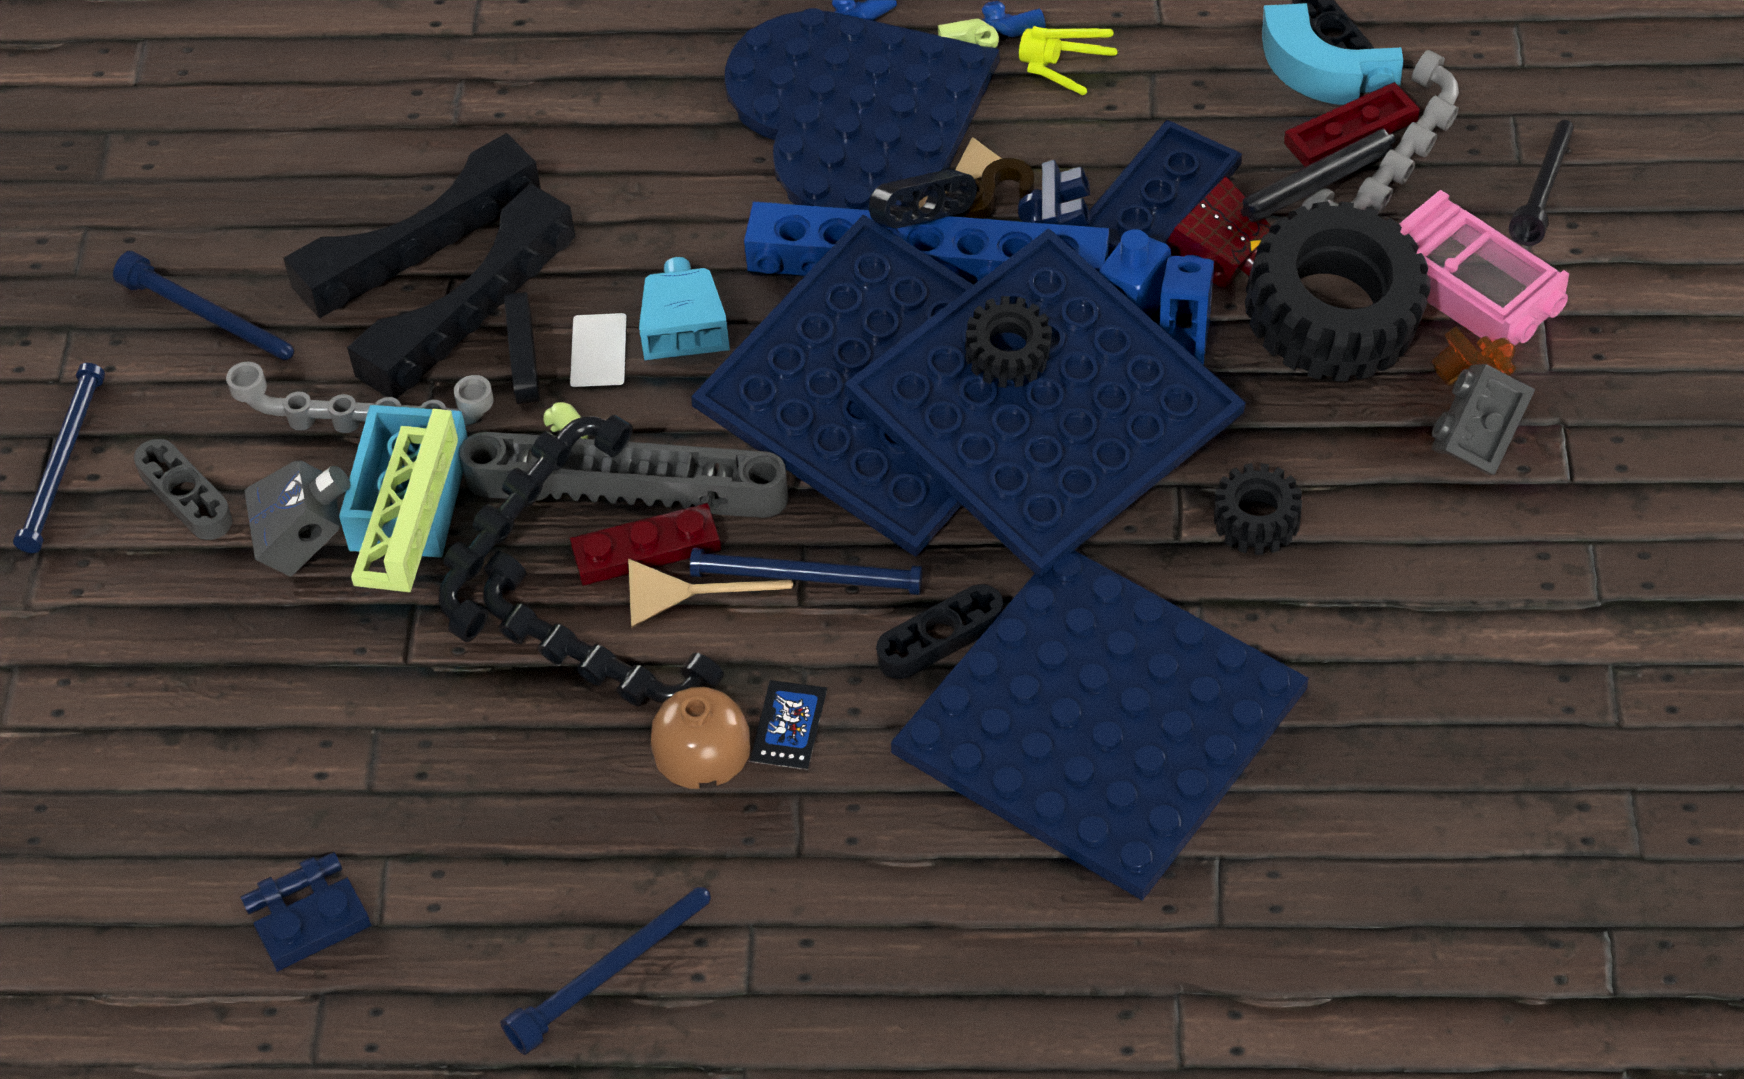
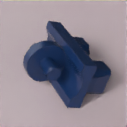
M1055 160L1042 163V190L1035 189L1019 201L1018 215L1022 222L1090 227L1089 209L1082 198L1090 196V184L1083 168L1078 167L1061 172Z

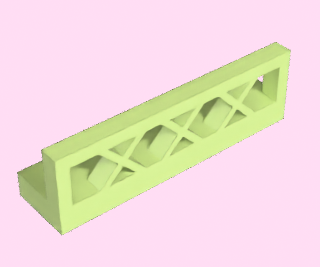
M432 409L427 428L401 426L351 576L354 586L411 592L458 443L451 410ZM410 443L421 444L417 459L414 462L407 455ZM409 480L405 496L401 500L394 492L395 488ZM398 517L392 536L388 538L382 531L383 525ZM385 555L384 565L387 573L369 571L371 562Z

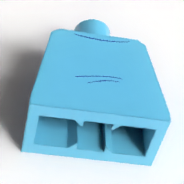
M674 257L665 262L664 273L650 274L645 278L639 322L644 360L730 350L726 315L709 270L705 268L691 269V264L687 259Z

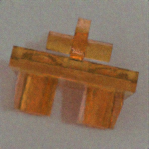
M1455 326L1445 334L1449 346L1431 361L1439 377L1450 386L1457 380L1460 373L1464 369H1469L1471 365L1487 364L1510 376L1516 370V367L1511 362L1516 352V347L1508 338H1499L1492 342L1488 336H1483L1477 342V346L1482 350L1480 353Z

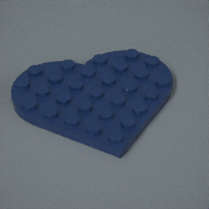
M808 8L801 12L775 17L746 32L734 46L725 66L726 94L728 102H731L738 112L739 120L756 133L775 140L773 159L776 179L780 181L787 192L788 199L794 205L869 210L870 198L875 189L881 184L949 169L1000 62V52L996 48L984 47L974 43L841 13ZM927 188L923 190L919 201L928 195ZM897 200L895 205L902 206L901 201Z

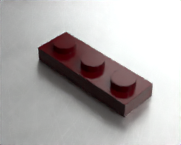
M1393 82L1285 131L1284 144L1302 165L1306 167L1379 129H1385L1390 134L1410 125L1412 122H1417L1420 108Z
M708 503L570 538L582 586L629 574L628 559L654 568L689 559L693 548L704 549V554L721 550L719 535Z

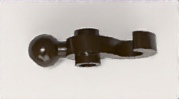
M1002 158L993 161L984 169L982 181L975 179L977 192L972 206L964 213L952 216L988 218L994 208L996 186L1004 180H1013L1019 183V199L1021 200L1034 190V172L1032 168L1024 161L1015 158Z

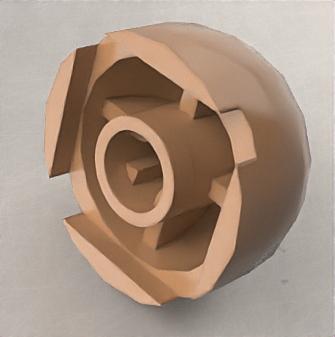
M690 687L676 692L660 706L652 720L651 751L659 772L670 782L689 789H700L699 783H710L716 780V785L718 786L728 782L743 769L750 756V730L740 706L728 695L709 687Z

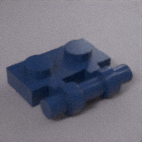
M335 852L318 860H315L314 856L299 863V869L274 881L272 877L266 878L257 883V889L240 896L248 915L266 906L271 913L253 922L277 972L371 926L368 914L348 877L328 886L325 878L343 870ZM308 886L312 890L313 894L288 906L283 901V898Z

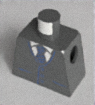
M302 460L293 461L244 490L255 560L291 577L339 530L341 521L337 498L350 488L349 478L341 468L330 466L323 472Z

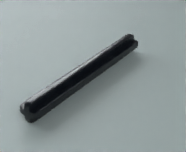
M1379 129L1245 197L1242 200L1243 208L1240 209L1243 217L1247 216L1251 222H1258L1384 157L1390 149H1393L1392 143L1396 141L1393 134L1388 135L1385 129Z

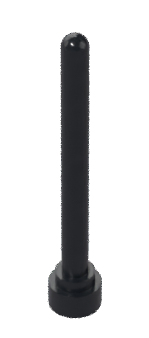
M1561 120L1556 125L1527 205L1516 209L1511 218L1509 234L1515 242L1521 245L1533 246L1540 243L1547 231L1549 220L1544 209L1574 130V126L1569 120Z

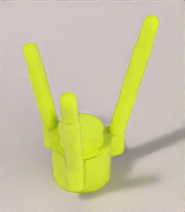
M1033 26L1032 29L1027 28L1023 32L1019 45V59L1021 62L1029 63L1028 73L1042 75L1080 95H1086L1087 89L1046 66L1049 63H1057L1061 50L1116 56L1118 51L1112 47L1060 40L1062 38H1109L1114 35L1112 29H1046Z

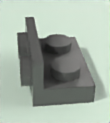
M1487 364L1471 365L1469 369H1464L1453 386L1452 393L1456 396L1449 411L1443 412L1435 423L1432 431V437L1435 440L1431 450L1439 454H1448L1488 475H1495L1535 389Z

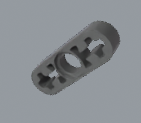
M151 439L137 448L134 454V461L140 478L196 537L204 540H213L222 537L230 530L233 519L226 499L171 442L165 439ZM157 459L161 463L165 462L168 471L163 473L162 468L154 460ZM190 482L195 484L194 489L186 495L177 496L171 493L172 489L180 483ZM203 504L204 509L211 516L215 517L212 519L207 516L201 517L198 507Z

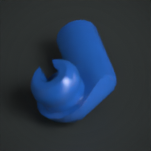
M832 0V5L836 9L835 13L874 21L895 8L897 2L896 0H866L865 2Z
M1000 1L988 2L982 7V13L985 17L982 21L993 26L997 33L1009 37L1021 36L1027 28L1032 29L1033 26L1041 28L1046 26L1045 18L1040 8L1017 15H1010L1005 13V5Z

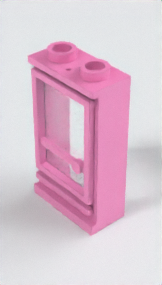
M1439 190L1399 223L1402 227L1400 232L1404 236L1410 234L1419 246L1416 254L1422 253L1426 259L1429 268L1427 275L1431 280L1427 302L1504 354L1509 352L1519 342H1527L1544 320L1548 317H1556L1567 303L1568 272L1565 270L1561 273L1537 256L1451 202L1449 195L1442 190Z

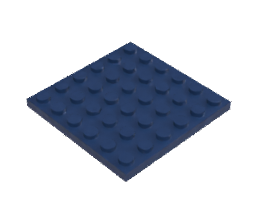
M863 214L691 396L692 407L756 450L776 454L783 460L787 471L917 557L962 504L844 394V383L963 294L973 284Z
M1049 228L844 383V394L1039 578L1053 568L1057 561L1074 551L1242 415L1246 405L1238 395ZM1001 296H1010L1009 304H1016L1017 298L1020 297L1026 299L1025 308L1028 309L1034 303L1039 307V316L1045 313L1048 317V326H1051L1052 330L1049 360H1047L1043 373L1038 371L1037 379L1031 383L1024 376L1023 386L1015 387L1013 380H1007V388L998 387V378H993L991 384L983 381L984 371L976 376L971 371L972 363L967 364L965 358L967 322L969 317H973L974 310L979 305L985 310L986 301L993 298L996 305H1000ZM999 333L990 339V343L995 348L1003 351H1017L1026 345V341L1014 333Z
M1074 550L1057 561L1053 568L1039 578L1034 574L891 741V753L1143 901L1307 690L1308 677Z

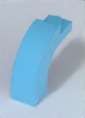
M1307 3L1264 5L1262 41L1265 57L1278 78L1293 90L1318 101L1344 105L1358 99L1360 93L1373 92L1393 82L1400 87L1403 68L1401 47L1361 50L1338 48L1324 42L1314 33L1309 21Z

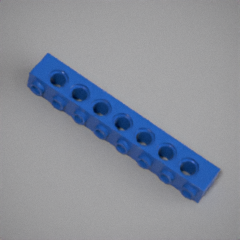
M753 202L744 239L747 271L805 276L863 214L872 220L869 210ZM953 216L897 229L879 224L973 285L1048 228L1098 272L1109 257V228Z

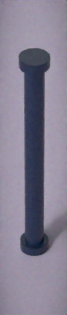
M82 363L77 370L76 378L78 379V384L23 529L17 530L13 539V544L21 551L37 553L41 550L44 542L41 533L94 391L96 387L102 385L105 378V371L96 364Z
M693 548L690 557L691 577H702L703 573L909 589L911 595H920L922 588V566H912L911 570L740 557L704 554V549Z

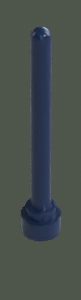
M127 251L117 260L113 270V278L115 282L130 290H143L147 288L281 360H289L293 357L294 348L290 343L155 273L149 259L134 251Z
M704 887L693 889L536 1008L528 1006L524 1010L517 1008L500 1021L501 1027L512 1045L524 1055L544 1041L543 1035L549 1031L547 1025L707 906L711 900L710 892Z

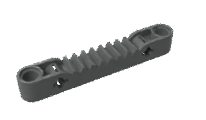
M479 432L469 436L460 447V460L469 490L480 497L507 499L509 495L502 491L506 477L515 468H520L526 473L531 469L538 459L532 456L530 451L540 435ZM582 438L577 440L572 446L571 454L566 463L559 470H554L543 483L542 491L537 500L544 499L551 493L555 499H560L562 493H568L574 501H578L581 494H586L592 502H597L599 496L603 495L610 503H616L618 497H623L629 505H634L637 498H642L647 506H653L655 500L658 499L666 507L670 508L674 501H679L684 508H689L692 504L697 506L708 503L711 514L758 518L773 517L780 514L786 508L789 501L785 464L774 453L628 442L621 453L615 457H610L595 447V439ZM717 463L719 464V469H718V471H717V468H716V466H715V464H717ZM716 492H717V495L719 496L718 499H715V494H716Z

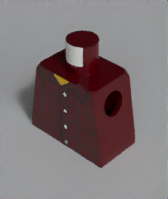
M1225 176L1174 228L1166 244L1171 248V256L1197 255L1214 261L1213 283L1219 287H1227L1241 271L1248 277L1250 276L1258 246L1263 236L1269 233L1271 225L1265 218L1258 222H1251L1247 216H1242L1240 209L1243 208L1242 200L1245 196Z

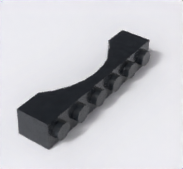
M508 133L503 134L471 152L464 169L452 186L435 202L416 215L394 225L368 233L320 237L284 257L292 289L319 319L343 307L346 303L372 288L380 286L386 280L407 268L418 264L444 247L455 243L458 239L479 227L492 222L501 215V210L528 185L532 184L541 189L536 161Z
M532 184L528 185L501 210L500 227L494 245L483 263L465 282L448 295L427 306L402 315L378 319L347 347L355 377L386 397L396 399L408 389L413 388L427 371L438 361L445 359L460 341L469 333L476 331L483 320L500 305L505 304L504 295L513 294L528 279L535 277L542 267L559 251L569 246L572 239L576 237L570 206Z

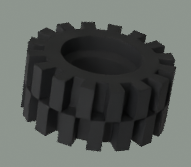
M1001 296L1000 305H996L993 298L986 301L985 310L979 305L974 310L973 317H969L967 322L965 340L967 364L972 363L971 371L976 376L984 371L983 381L991 384L993 378H998V387L1007 388V380H1013L1015 387L1023 386L1024 376L1031 383L1037 379L1038 371L1043 373L1047 360H1049L1052 336L1051 326H1048L1049 319L1045 313L1039 316V307L1034 303L1028 309L1025 308L1026 299L1020 297L1017 298L1016 304H1009L1010 296ZM999 333H1014L1021 336L1026 341V345L1017 351H1003L995 348L990 343V339Z
M1250 463L1244 464V473L1242 474L1236 467L1230 470L1229 479L1223 476L1219 481V488H1216L1214 524H1217L1216 531L1219 537L1225 535V543L1230 547L1236 541L1239 542L1238 551L1247 553L1249 546L1255 547V555H1263L1264 546H1269L1271 553L1279 551L1280 542L1285 546L1289 545L1292 542V535L1296 536L1299 531L1302 509V492L1300 487L1295 488L1296 480L1291 475L1284 479L1285 470L1279 467L1276 468L1274 473H1270L1269 464L1261 463L1260 471H1254L1253 464ZM1258 501L1273 506L1276 511L1266 516H1253L1245 513L1239 507L1248 502Z

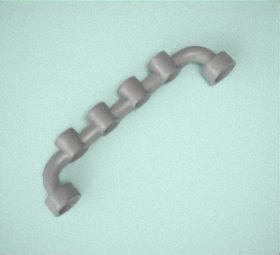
M1426 50L1416 64L1412 74V81L1427 89L1435 82L1440 86L1441 93L1438 96H1433L1420 119L1416 123L1412 122L1409 125L1398 146L1394 150L1390 149L1387 152L1376 173L1372 177L1369 176L1365 179L1357 196L1350 202L1354 203V208L1366 210V207H1370L1382 212L1393 194V189L1388 186L1389 183L1394 180L1401 185L1405 184L1415 167V161L1410 159L1411 156L1416 153L1425 158L1432 150L1437 139V134L1432 132V130L1437 126L1447 131L1453 124L1459 111V107L1453 105L1458 97L1459 89L1458 82L1453 74L1443 67L1444 57L1431 50ZM1324 187L1308 195L1302 206L1310 210L1313 203L1329 201L1330 206H1338L1339 204L1333 202L1335 193Z
M254 362L238 363L228 371L226 376L230 393L234 399L246 402L253 409L264 414L286 416L290 427L295 430L310 428L315 423L316 418L332 419L336 431L350 433L359 427L361 421H366L370 405L462 411L464 424L468 426L476 423L492 407L494 402L490 382L479 375L466 376L456 383L454 396L457 408H446L445 404L439 400H429L421 406L401 405L393 397H384L376 403H359L347 394L337 395L330 401L311 400L310 396L304 392H293L286 398L271 397L264 394L267 389L266 379L262 368Z

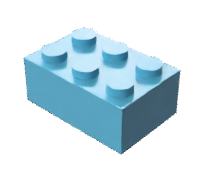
M369 406L349 479L350 488L345 493L339 515L349 551L360 552L401 426L427 428L432 409ZM451 410L458 443L422 556L442 558L463 475L460 447L463 441L468 438L462 411ZM410 443L407 455L412 462L416 461L421 444ZM409 480L395 488L394 492L401 500L405 496ZM398 517L383 525L382 531L388 538L392 536Z

